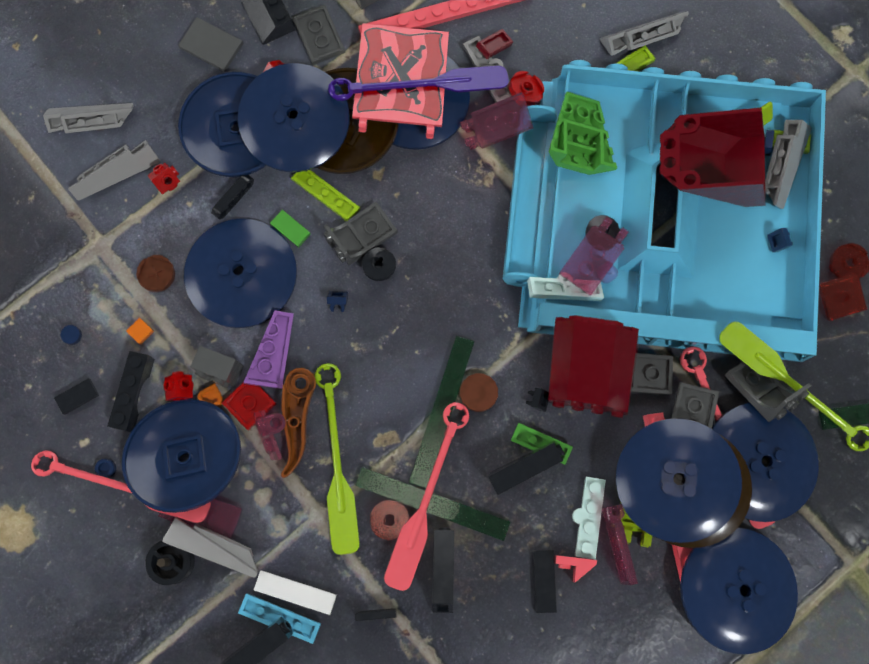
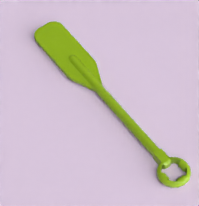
M737 321L731 322L720 333L719 340L721 344L758 374L784 381L795 391L803 387L788 375L779 354L742 323ZM811 393L805 398L847 433L846 442L852 450L861 452L869 448V440H866L863 446L860 447L854 441H851V437H854L859 430H862L863 433L869 436L868 427L862 425L852 427Z
M326 363L317 368L315 378L316 384L320 388L325 389L334 476L327 495L331 545L336 554L343 555L356 552L360 542L355 496L343 476L341 468L333 390L341 380V373L337 366ZM331 368L335 369L334 378L337 379L335 383H325V385H322L320 383L322 380L321 374H319L322 369L324 371Z

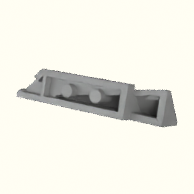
M688 11L676 13L602 37L600 41L610 56L626 48L633 50L679 34L680 26L689 13Z
M133 103L49 108L43 117L48 133L64 129L65 133L117 128L121 127L134 105Z
M785 120L783 135H777L765 180V192L779 209H784L812 130L811 126L804 120Z
M147 140L143 141L133 150H130L126 144L80 174L77 178L78 182L69 187L68 190L77 200L84 199L159 164L160 159Z
M176 517L162 540L166 544L256 578L259 572L254 562L251 548L197 523L192 528Z

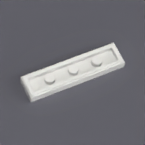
M260 570L254 591L331 615L337 596L336 594Z

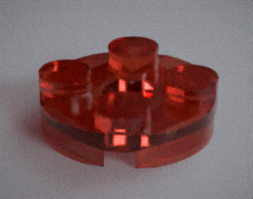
M855 243L841 245L831 254L829 269L838 278L854 282L864 277L869 271L868 253L862 246ZM851 258L854 266H849L846 259L849 260Z
M394 500L378 503L373 508L370 516L372 531L381 539H397L402 526L410 519L406 507ZM388 514L389 516L391 514L395 516L393 519L395 523L392 526L391 524L389 526L385 524V516Z

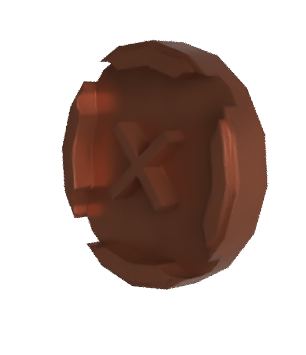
M152 255L140 262L137 267L136 276L144 289L150 292H161L173 283L175 269L167 258L162 255Z
M475 373L463 381L460 387V398L467 409L474 412H484L495 404L498 398V387L490 376Z

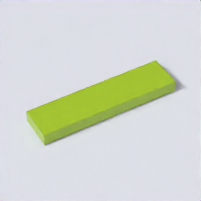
M311 170L296 172L291 177L293 182L345 221L354 217L360 210L358 205Z

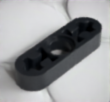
M249 175L240 176L215 204L211 214L219 220L223 219L252 187L254 179Z

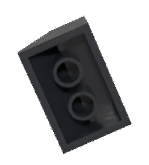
M241 0L263 45L295 31L292 19L282 0Z

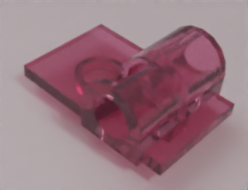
M265 410L254 412L256 427L261 437H263L265 451L269 454L271 460H281L282 456L274 434L284 429L286 424L284 416L280 413L266 414ZM271 420L273 421V427L270 425Z

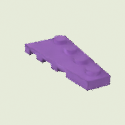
M274 311L243 384L282 389L294 313Z

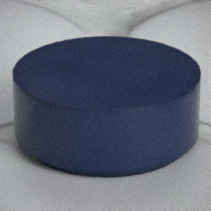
M68 325L62 329L60 336L63 342L74 345L81 340L82 332L78 327Z
M101 459L95 465L96 475L111 478L116 472V464L110 459Z

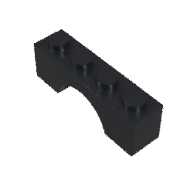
M129 351L107 427L131 433L136 426L139 416L137 410L139 394L144 382L150 377L155 360L151 356Z

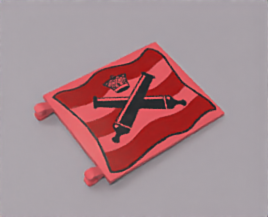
M363 23L356 83L367 84L433 79L446 73L449 32ZM437 86L362 91V93H356L354 96L352 118L359 119V132H366L367 120L424 125L427 126L426 138L433 139L434 127H442L445 89Z

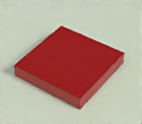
M243 383L222 402L227 410L248 431L277 404L260 386Z

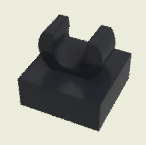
M542 388L528 391V394L532 395L533 399L532 401H526V404L538 411L546 412L549 392Z

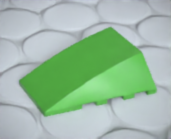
M570 92L565 93L548 151L556 166L588 175L617 169V164L612 159L614 154L612 147H609L607 140L609 138L608 131L604 129L605 120L600 101Z

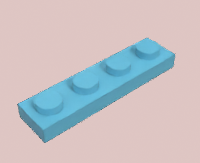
M248 593L245 595L238 612L243 616L268 626L282 617L290 623L293 632L292 636L311 644L314 643L322 624Z

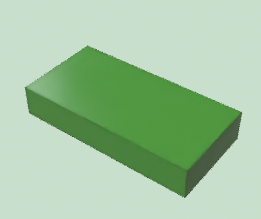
M283 210L270 222L271 226L298 248L311 235L307 229Z

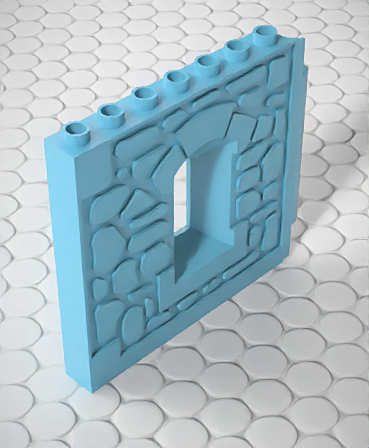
M574 60L569 65H563L558 78L552 79L551 82L543 81L544 93L540 105L526 106L521 109L519 115L504 260V282L508 285L522 287L518 327L527 328V332L554 335L556 317L569 318V316L577 315L624 323L623 326L639 329L638 344L677 349L695 346L705 352L734 355L721 344L719 335L729 323L737 321L775 350L781 360L804 362L816 356L826 90L813 89L812 84L807 82H797L790 86L775 85L774 80L768 78L757 79L753 83L739 82L738 78L734 75H721L716 79L701 78V74L696 71H685L679 75L664 74V70L657 67H649L642 72L628 71V68L623 64H610L606 68L591 67V64L584 60ZM566 92L600 101L605 120L604 129L608 131L609 138L607 140L609 147H612L614 153L612 159L617 164L616 170L588 175L558 167L554 163L548 151ZM772 102L773 118L764 125V136L766 130L784 131L785 120H804L811 126L810 152L802 155L784 209L776 207L766 192V206L743 207L683 192L678 189L674 248L651 246L656 169L661 165L660 135L673 125L679 115L760 108L766 103ZM773 150L770 156L765 155V180ZM596 216H609L619 225L620 237L616 245L610 250L598 251L586 239V227L589 221ZM781 228H787L793 245L782 251L772 253L767 235ZM606 261H610L618 270V276L612 282L605 284L599 279L596 271ZM565 272L571 275L573 281H601L604 298L602 301L530 298L527 280L530 277L557 278L560 273Z

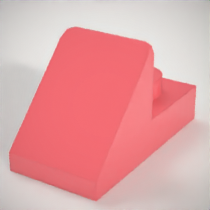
M554 555V563L559 564L558 568L571 569V565L573 566L572 582L574 583L597 565V560Z

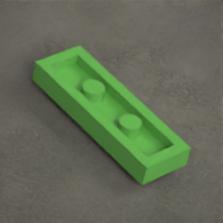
M518 423L511 439L512 442L533 451L554 441L556 445L560 444L565 455H562L563 461L560 462L564 465L573 446L521 423Z

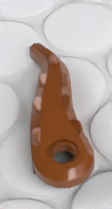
M296 368L290 371L286 376L285 383L282 385L281 409L288 447V461L281 472L282 478H286L293 473L305 452L307 415L316 388L314 374L305 368ZM299 378L306 380V386L303 389H299L296 386V380Z

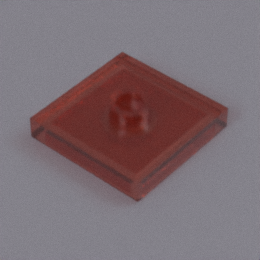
M858 273L819 283L827 320L831 321L867 310Z

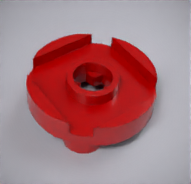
M527 71L515 73L507 85L510 94L521 107L538 104L544 93V85L536 75L533 77L528 75L529 72Z

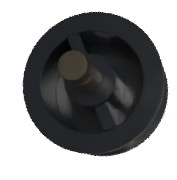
M162 541L151 547L145 560L147 574L154 582L161 585L183 582L190 576L195 565L194 554Z

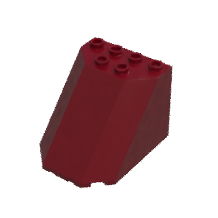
M762 107L679 115L673 125L660 135V174L680 191L743 207L766 206L765 141Z
M577 315L569 316V318L556 317L549 403H552V406L557 408L571 406L572 410L575 411L589 409L594 414L603 415V412H608L613 417L623 418V415L628 416L638 351L639 329L623 326L624 323L613 320Z

